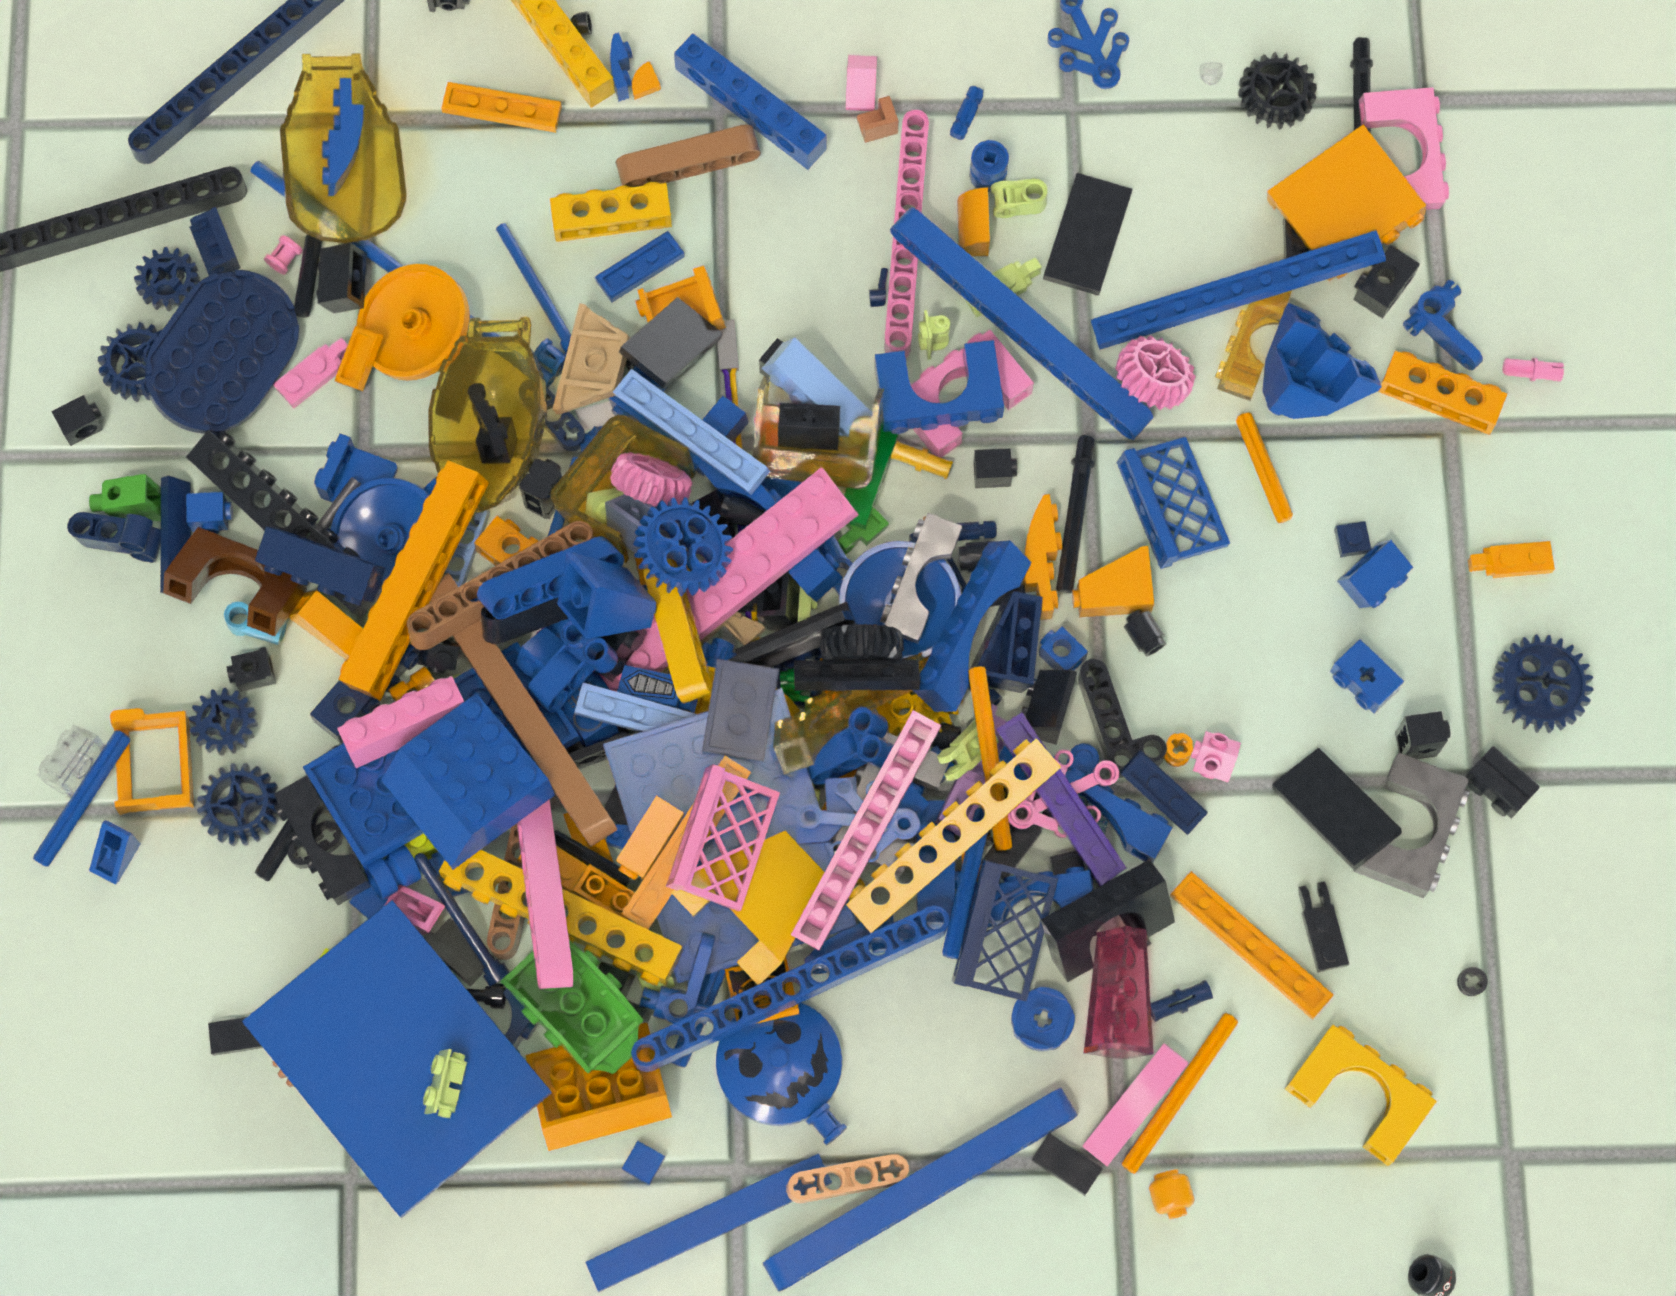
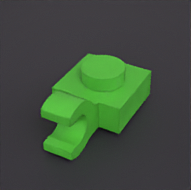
M873 507L866 529L846 524L850 531L844 534L838 540V543L845 555H847L860 540L868 546L888 528L889 522Z

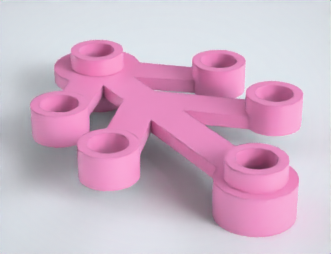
M1060 750L1054 756V759L1059 763L1060 769L1065 775L1068 767L1074 761L1073 754L1068 750ZM1060 754H1066L1069 757L1067 765H1062L1059 762L1058 757ZM1102 761L1095 766L1093 773L1070 784L1077 794L1098 784L1110 786L1117 781L1119 769L1111 761ZM1101 769L1109 770L1110 778L1108 780L1100 777ZM1036 791L1008 814L1009 823L1015 828L1026 829L1034 824L1054 831V834L1059 838H1066L1065 834H1061L1058 831V823L1055 819L1039 813L1047 809L1041 798L1034 800ZM1087 806L1088 810H1093L1096 813L1095 821L1097 823L1101 817L1100 810L1096 806ZM1018 808H1024L1027 811L1025 819L1017 817L1016 811Z

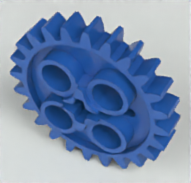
M674 497L670 499L668 506L662 500L656 506L657 509L651 507L647 512L648 516L643 515L639 521L642 526H638L634 532L639 537H636L633 545L640 547L634 554V557L643 558L639 569L648 568L650 570L646 579L654 576L658 578L656 582L657 588L663 583L667 584V593H670L674 587H677L679 596H682L687 588L692 596L698 592L699 588L701 591L706 592L710 585L715 586L720 581L719 577L722 578L726 574L727 570L724 567H728L732 561L727 556L731 554L733 548L725 545L732 539V536L722 534L727 524L718 525L716 523L720 517L719 514L712 517L708 515L710 506H707L703 511L700 510L699 500H696L692 506H689L687 497H684L679 505ZM688 526H694L698 529L699 534L692 533ZM659 530L666 531L670 535V539L664 538ZM696 554L702 555L707 563L700 562ZM667 559L674 560L678 568L670 566Z

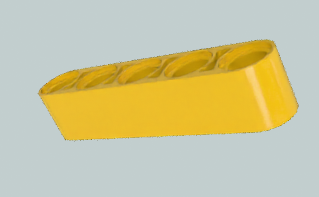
M667 559L670 566L678 568L674 560ZM645 568L643 574L648 593L656 601V612L654 615L678 698L685 704L712 693L713 686L687 591L682 596H679L677 587H674L670 593H667V584L665 583L657 588L656 582L658 578L654 576L646 579L650 570Z

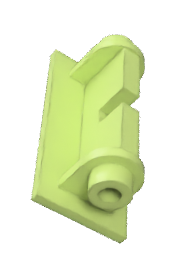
M924 310L923 321L919 322L920 333H918L920 350H926L927 359L930 360L931 351L942 350L947 347L950 320L943 315L928 317L927 310Z
M452 1049L440 1051L439 1055H435L431 1065V1073L434 1074L432 1084L427 1087L423 1098V1104L426 1105L424 1114L436 1113L439 1110L438 1116L450 1118L451 1113H455L460 1090L449 1088L450 1082L462 1084L467 1062L464 1061V1054L453 1052L452 1057H450Z

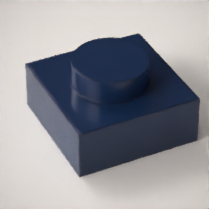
M1365 521L1335 526L1334 532L1340 558L1367 554L1372 549Z

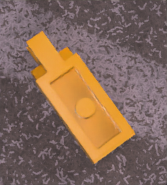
M1550 541L1490 546L1483 548V553L1470 555V558L1467 560L1469 572L1486 570V576H1492L1493 578L1553 573L1555 570Z

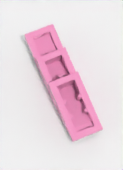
M1164 1043L1082 1147L1104 1165L1108 1166L1188 1066L1189 1062Z

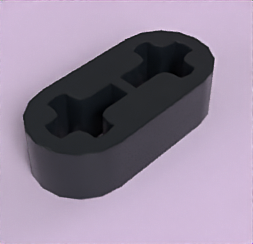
M328 820L316 825L315 836L318 842L323 839L324 835L322 832L324 830L336 831L333 834L334 840L332 842L325 839L318 844L324 851L331 853L341 845L343 833L335 822ZM293 841L288 848V857L291 863L300 869L308 868L301 857L295 859L298 856V848Z

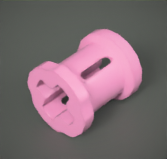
M283 235L278 239L280 243L271 255L267 254L264 261L275 271L285 275L288 271L287 266L303 250L292 239Z

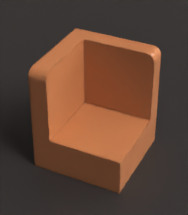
M890 96L879 99L877 110L857 115V122L865 143L898 134L899 121Z

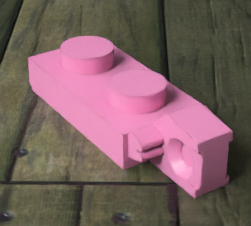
M340 338L330 347L326 344L321 348L319 347L273 384L275 389L293 409L337 375L348 344Z

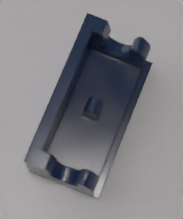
M213 207L209 211L192 217L190 219L192 226L189 228L208 275L233 272L241 269L217 208Z

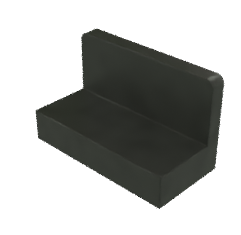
M448 919L435 934L430 931L425 935L424 939L443 962L470 987L484 973L482 970L484 966L452 919Z

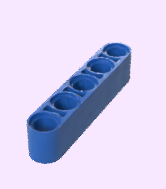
M603 536L595 537L485 581L477 591V598L496 619H504L559 597L567 553L574 552L618 566H623L624 557L608 539Z

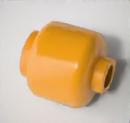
M1178 1169L1154 1175L1155 1181L1149 1185V1191L1155 1211L1159 1214H1168L1169 1219L1187 1215L1186 1208L1191 1207L1195 1202L1188 1176L1179 1174Z

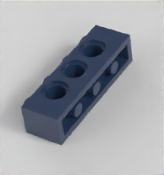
M411 642L384 695L387 692L389 693L388 689L400 682V676L406 669L411 670L418 663L420 650L415 648ZM339 680L313 709L310 716L314 723L342 744L343 740L337 728L343 726L349 719L360 718L371 713L376 707L380 706L381 702L349 688ZM348 702L356 704L352 712H341L344 704Z

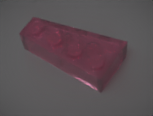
M1123 926L1097 932L1083 1054L1123 1060L1154 1054L1147 934L1145 929Z

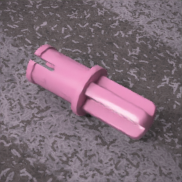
M1507 358L1503 362L1502 371L1506 376L1527 377L1530 381L1546 379L1561 382L1564 375V364L1560 362L1538 361L1537 358H1532L1531 361Z

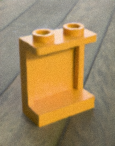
M704 265L694 268L695 276L650 292H645L643 288L637 290L640 299L635 300L640 316H646L647 322L652 320L678 297L718 330L726 328Z

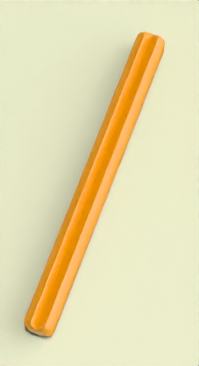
M979 666L970 668L968 674L986 783L993 777L989 771L1000 761L986 669ZM996 784L990 788V795L994 800H1005L1003 785ZM1007 815L992 828L995 849L997 851L1012 848Z
M1228 1013L1223 1014L1123 1160L1122 1166L1127 1171L1133 1174L1138 1171L1237 1026L1238 1020Z

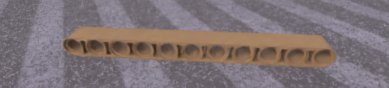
M449 573L442 576L430 603L458 588ZM448 613V614H446V615H444V616H445V617H450V616H453L454 614ZM479 620L453 635L454 640L460 646V649L526 750L549 779L553 791L590 847L617 831L618 829L498 646L484 640L481 621Z

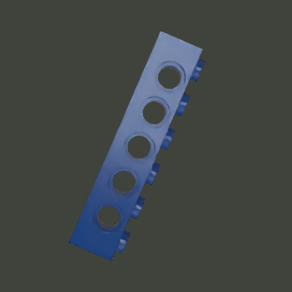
M692 33L674 52L675 69L748 125H751L753 129L807 170L827 150V134Z

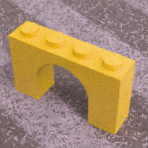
M1332 1025L1285 1090L1311 1108L1337 1075L1344 1072L1357 1071L1371 1076L1378 1082L1384 1092L1386 1109L1381 1122L1362 1147L1389 1166L1395 1161L1437 1101L1431 1097L1433 1093L1420 1083L1414 1085L1406 1079L1407 1074L1401 1068L1394 1064L1389 1066L1379 1059L1381 1055L1369 1045L1363 1047L1354 1040L1355 1036L1351 1031L1343 1026L1337 1028L1335 1025Z

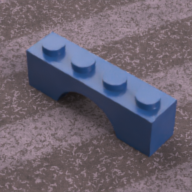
M1072 867L1066 869L1065 874L1053 875L1051 871L1039 872L1038 874L1058 879L1053 901L1062 908L1094 890L1093 876L1090 870L1084 871V867ZM1015 876L1004 878V882L999 883V886L1003 893L1007 894L1019 887L1020 884ZM1022 879L1023 883H1025V882H1027V881L1030 880V879H1024V880ZM1037 880L1026 888L1031 897H1045L1049 883ZM1022 889L1007 898L1013 908L1017 903L1028 897ZM998 890L996 892L994 901L1001 897ZM1004 901L992 907L991 916L996 925L1005 921L1010 913ZM989 921L987 928H992L993 926Z

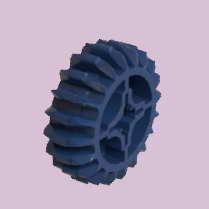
M139 322L137 329H133L132 325L127 323V331L122 333L120 329L116 328L117 337L107 336L106 340L109 346H101L100 348L104 355L98 356V363L101 365L98 371L104 377L103 382L105 386L110 387L113 394L117 395L120 393L122 399L125 400L132 395L133 400L136 402L140 400L141 395H144L146 400L150 401L145 378L137 379L145 377L148 353L162 329L157 331L156 327L152 324L146 329L141 322ZM122 355L125 362L121 366L122 371L117 374V362Z
M231 763L230 772L228 773L223 767H220L218 770L221 776L216 778L211 774L208 778L212 785L203 784L201 786V789L207 795L197 797V801L203 804V806L197 809V813L204 816L200 821L203 827L209 826L207 832L210 836L218 834L217 839L221 843L225 842L229 837L231 846H235L239 838L242 844L247 846L249 844L248 837L250 836L256 842L260 841L258 833L262 830L265 834H270L271 831L267 824L276 825L278 822L276 817L272 815L278 814L273 806L275 803H278L274 795L278 785L276 782H270L271 776L269 773L261 775V769L258 766H255L250 771L248 763H243L239 771L236 764ZM241 783L253 784L260 788L263 794L245 793ZM230 786L229 794L225 798L218 800L221 793ZM239 795L244 801L241 804L240 814L235 808L238 805ZM262 806L258 816L249 823L250 814L253 811L259 810ZM216 814L233 815L238 826L223 824L218 820Z

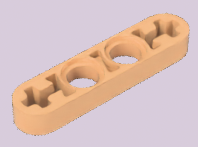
M891 1154L795 1173L789 1179L786 1185V1193L796 1203H807L890 1187L907 1177L909 1165L903 1156ZM891 1162L894 1163L895 1167L901 1168L897 1178H894L892 1173H885L880 1176L882 1181H878V1171L886 1170ZM860 1167L868 1169L871 1173L870 1183H859L855 1179V1170ZM834 1173L840 1178L841 1185L839 1189L830 1190L825 1186L824 1177L826 1174ZM813 1176H817V1187L808 1188L805 1191V1195H801L799 1190L794 1191L793 1187L797 1185L798 1180H801L803 1185L813 1184L815 1181Z

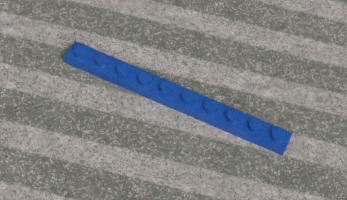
M1376 230L1091 319V324L1099 350L1137 339L1140 336L1153 334L1386 261V256Z

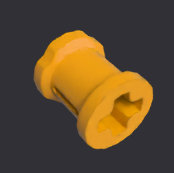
M1184 733L1172 734L1166 742L1167 750L1164 760L1173 767L1184 766L1193 752L1192 739ZM1179 746L1184 748L1183 752L1180 751L1177 754L1173 752V749Z

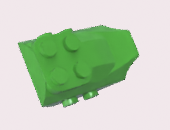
M569 940L573 967L572 987L539 989L534 952L532 951L500 982L525 1007L521 1011L533 1025L539 1022L547 1030L543 1035L555 1048L561 1045L587 1073L592 1070H601L614 1074L632 1057V1047L638 1041L639 1025L644 1021L619 991L622 985L611 973L605 976L597 968L600 962L589 950L583 953Z

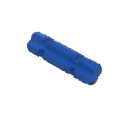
M976 86L969 87L966 98L963 100L956 116V121L953 122L950 129L951 137L958 140L965 138L967 129L970 127L978 109V104H980L983 98L984 91Z

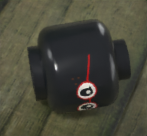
M1424 1254L1417 1257L1410 1265L1408 1283L1411 1289L1421 1296H1449L1455 1288L1456 1272L1453 1266L1446 1260L1435 1255Z

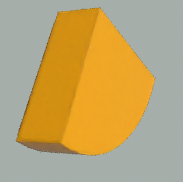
M650 61L643 64L634 74L632 80L634 100L661 90V85Z

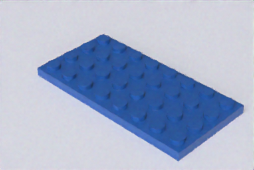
M518 642L501 652L527 690L532 678L525 675L515 664L521 649ZM474 668L454 678L464 702L477 693L530 756ZM533 699L565 749L580 741L578 733L561 708L556 712L550 713ZM342 743L303 766V769L363 868H366L367 865L383 858L420 836L423 832L381 781L398 750L356 768L345 744Z

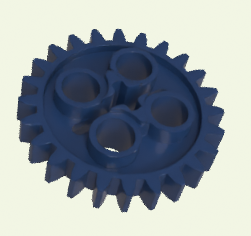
M1536 634L1532 638L1531 644L1526 637H1523L1520 641V646L1513 643L1509 647L1510 652H1503L1501 655L1503 661H1498L1495 665V668L1500 672L1495 673L1492 677L1494 681L1500 683L1495 685L1492 690L1502 694L1496 700V703H1506L1507 705L1502 713H1514L1512 723L1522 719L1524 720L1523 729H1526L1531 723L1534 724L1535 733H1538L1543 725H1545L1547 732L1551 733L1554 729V724L1561 731L1566 727V721L1573 725L1577 720L1575 715L1581 717L1584 714L1585 710L1582 706H1588L1591 702L1585 695H1590L1594 691L1593 687L1586 684L1592 681L1593 676L1584 674L1590 665H1580L1579 661L1583 654L1580 653L1575 656L1571 654L1574 648L1573 644L1565 649L1562 647V638L1556 644H1553L1551 635H1547L1544 642H1541L1538 634ZM1523 662L1532 663L1535 666L1536 672L1525 670ZM1559 666L1563 668L1566 677L1557 676L1553 671V667ZM1516 678H1519L1520 680H1522V681H1524V682H1522V683H1521V682H1517V681H1516ZM1539 679L1544 680L1543 683L1547 686V688L1542 687V683L1539 682ZM1562 685H1567V686H1569L1570 689L1567 690V689H1566L1565 687H1563ZM1519 691H1528L1532 695L1533 701L1523 700ZM1550 696H1559L1563 701V706L1554 705L1550 700Z

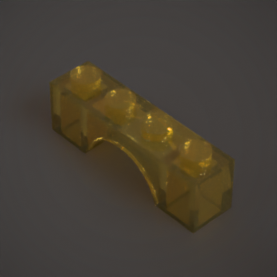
M1292 290L1249 303L1246 311L1240 310L1235 326L1239 327L1237 336H1230L1225 352L1230 353L1227 362H1220L1215 378L1220 379L1218 390L1251 401L1264 364L1252 352L1250 337L1261 327L1280 323Z

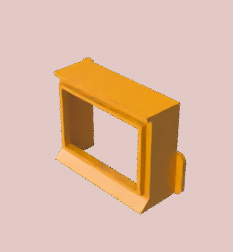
M140 708L112 711L110 722L114 731L119 730L129 736V732L178 727L182 794L133 799L129 742L116 762L118 801H114L119 815L129 812L184 807L194 808L190 724L186 711L145 714Z

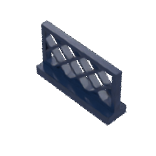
M983 859L960 955L956 961L951 981L964 987L968 986L1027 1001L1044 935L1041 919L1050 913L1058 879ZM1002 871L1014 874L1020 884L1019 887L1007 894H1004L999 886ZM1020 876L1030 878V880L1023 883ZM1037 880L1049 883L1046 896L1034 902L1026 887ZM1023 889L1032 905L1015 913L1007 898ZM998 890L1001 897L994 901L996 892ZM1004 901L1012 916L996 925L991 916L992 907ZM1044 903L1043 910L1041 913L1037 906ZM1035 909L1040 918L1039 925L1027 933L1019 917ZM1015 920L1023 936L1007 944L999 929ZM990 921L993 928L986 931L988 922ZM996 931L1004 947L988 956L983 947V941L986 936ZM1036 933L1035 940H1034V944H1033V942H1032L1031 939H1030V936H1032V935H1034V934ZM1026 939L1032 948L1031 956L1018 963L1010 948ZM982 951L985 958L978 962L980 953ZM1008 951L1016 966L1000 975L991 959ZM988 962L996 977L987 983L973 981L976 968ZM1028 964L1025 975L1024 971L1022 970V967ZM1019 970L1024 979L1021 993L1008 990L1002 979ZM999 981L1003 988L992 985Z

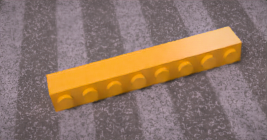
M448 460L445 467L438 473L436 485L431 495L425 499L421 515L417 522L412 525L409 538L403 550L398 553L395 566L390 576L384 581L382 592L376 604L371 607L368 613V620L362 632L357 635L349 658L342 664L338 680L349 688L381 701L410 643L407 620L412 613L429 604L489 484L479 472Z

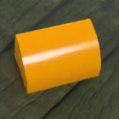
M977 188L964 192L958 197V245L971 256H988L990 244L988 188Z

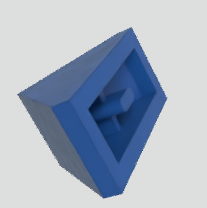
M104 820L100 828L89 871L116 885L141 843L132 833Z

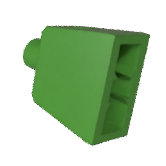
M146 474L104 480L102 483V493L91 494L89 506L92 512L104 511L107 515L126 518L127 514H136L152 521H161V487Z

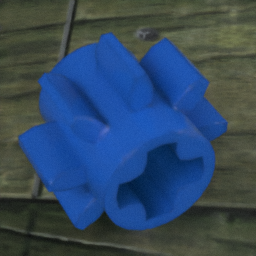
M713 638L711 644L703 643L702 649L707 666L716 668L717 659L728 660L737 656L733 652L734 645L726 640Z

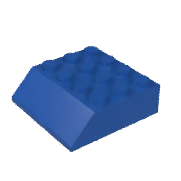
M477 693L403 745L381 779L382 783L453 870L555 796L547 776Z

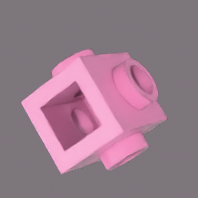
M1206 731L1202 742L1196 740L1191 754V758L1196 759L1193 771L1209 779L1216 778L1229 782L1241 742L1231 740L1221 733Z

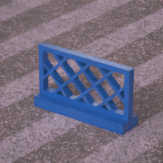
M1186 437L1137 451L1135 448L1123 451L1116 463L1160 569L1170 567L1174 562L1229 546L1230 541ZM1180 447L1185 457L1183 463L1180 464L1168 458L1169 450ZM1150 456L1160 461L1156 472L1145 468L1141 458ZM1163 463L1179 471L1175 481L1159 475ZM1182 473L1194 479L1196 486L1193 491L1178 484ZM1155 481L1171 488L1166 499L1155 494L1153 489ZM1174 490L1190 497L1186 508L1170 501ZM1193 500L1205 505L1207 513L1204 518L1189 511ZM1167 507L1182 514L1178 525L1166 520L1164 512ZM1185 517L1201 524L1197 535L1181 528ZM1206 526L1216 531L1219 541L1211 543L1201 538L1204 527ZM1178 534L1193 541L1190 549L1179 552L1175 542Z

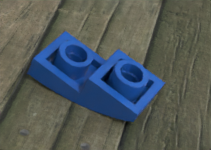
M619 32L613 34L610 49L611 71L618 102L629 98L628 87L632 86L628 74L630 70L629 59L633 58L628 41L622 42Z

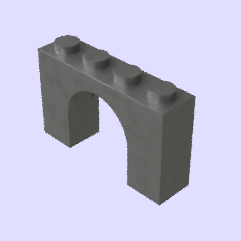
M887 732L882 739L894 745L898 737ZM929 750L912 782L936 791L949 763H939L938 754ZM869 763L859 767L854 776L857 778L858 783L857 793L863 801L867 796L865 791L867 784L874 781L881 770ZM843 826L833 838V843L841 841L850 826ZM897 838L880 852L879 858L875 862L869 864L878 868L884 863L888 867L891 866L898 859L894 854L908 842ZM839 845L834 846V849L837 850ZM874 850L870 859L875 858L877 854L876 850ZM905 867L898 868L895 875L900 877Z
M1398 752L1392 762L1383 788L1414 799L1427 809L1433 822L1432 838L1425 846L1412 850H1405L1388 844L1357 870H1353V872L1424 898L1429 890L1434 892L1440 879V874L1436 873L1439 862L1445 863L1450 850V846L1446 845L1449 834L1454 836L1460 822V818L1455 816L1459 806L1464 808L1470 794V790L1465 789L1469 779Z

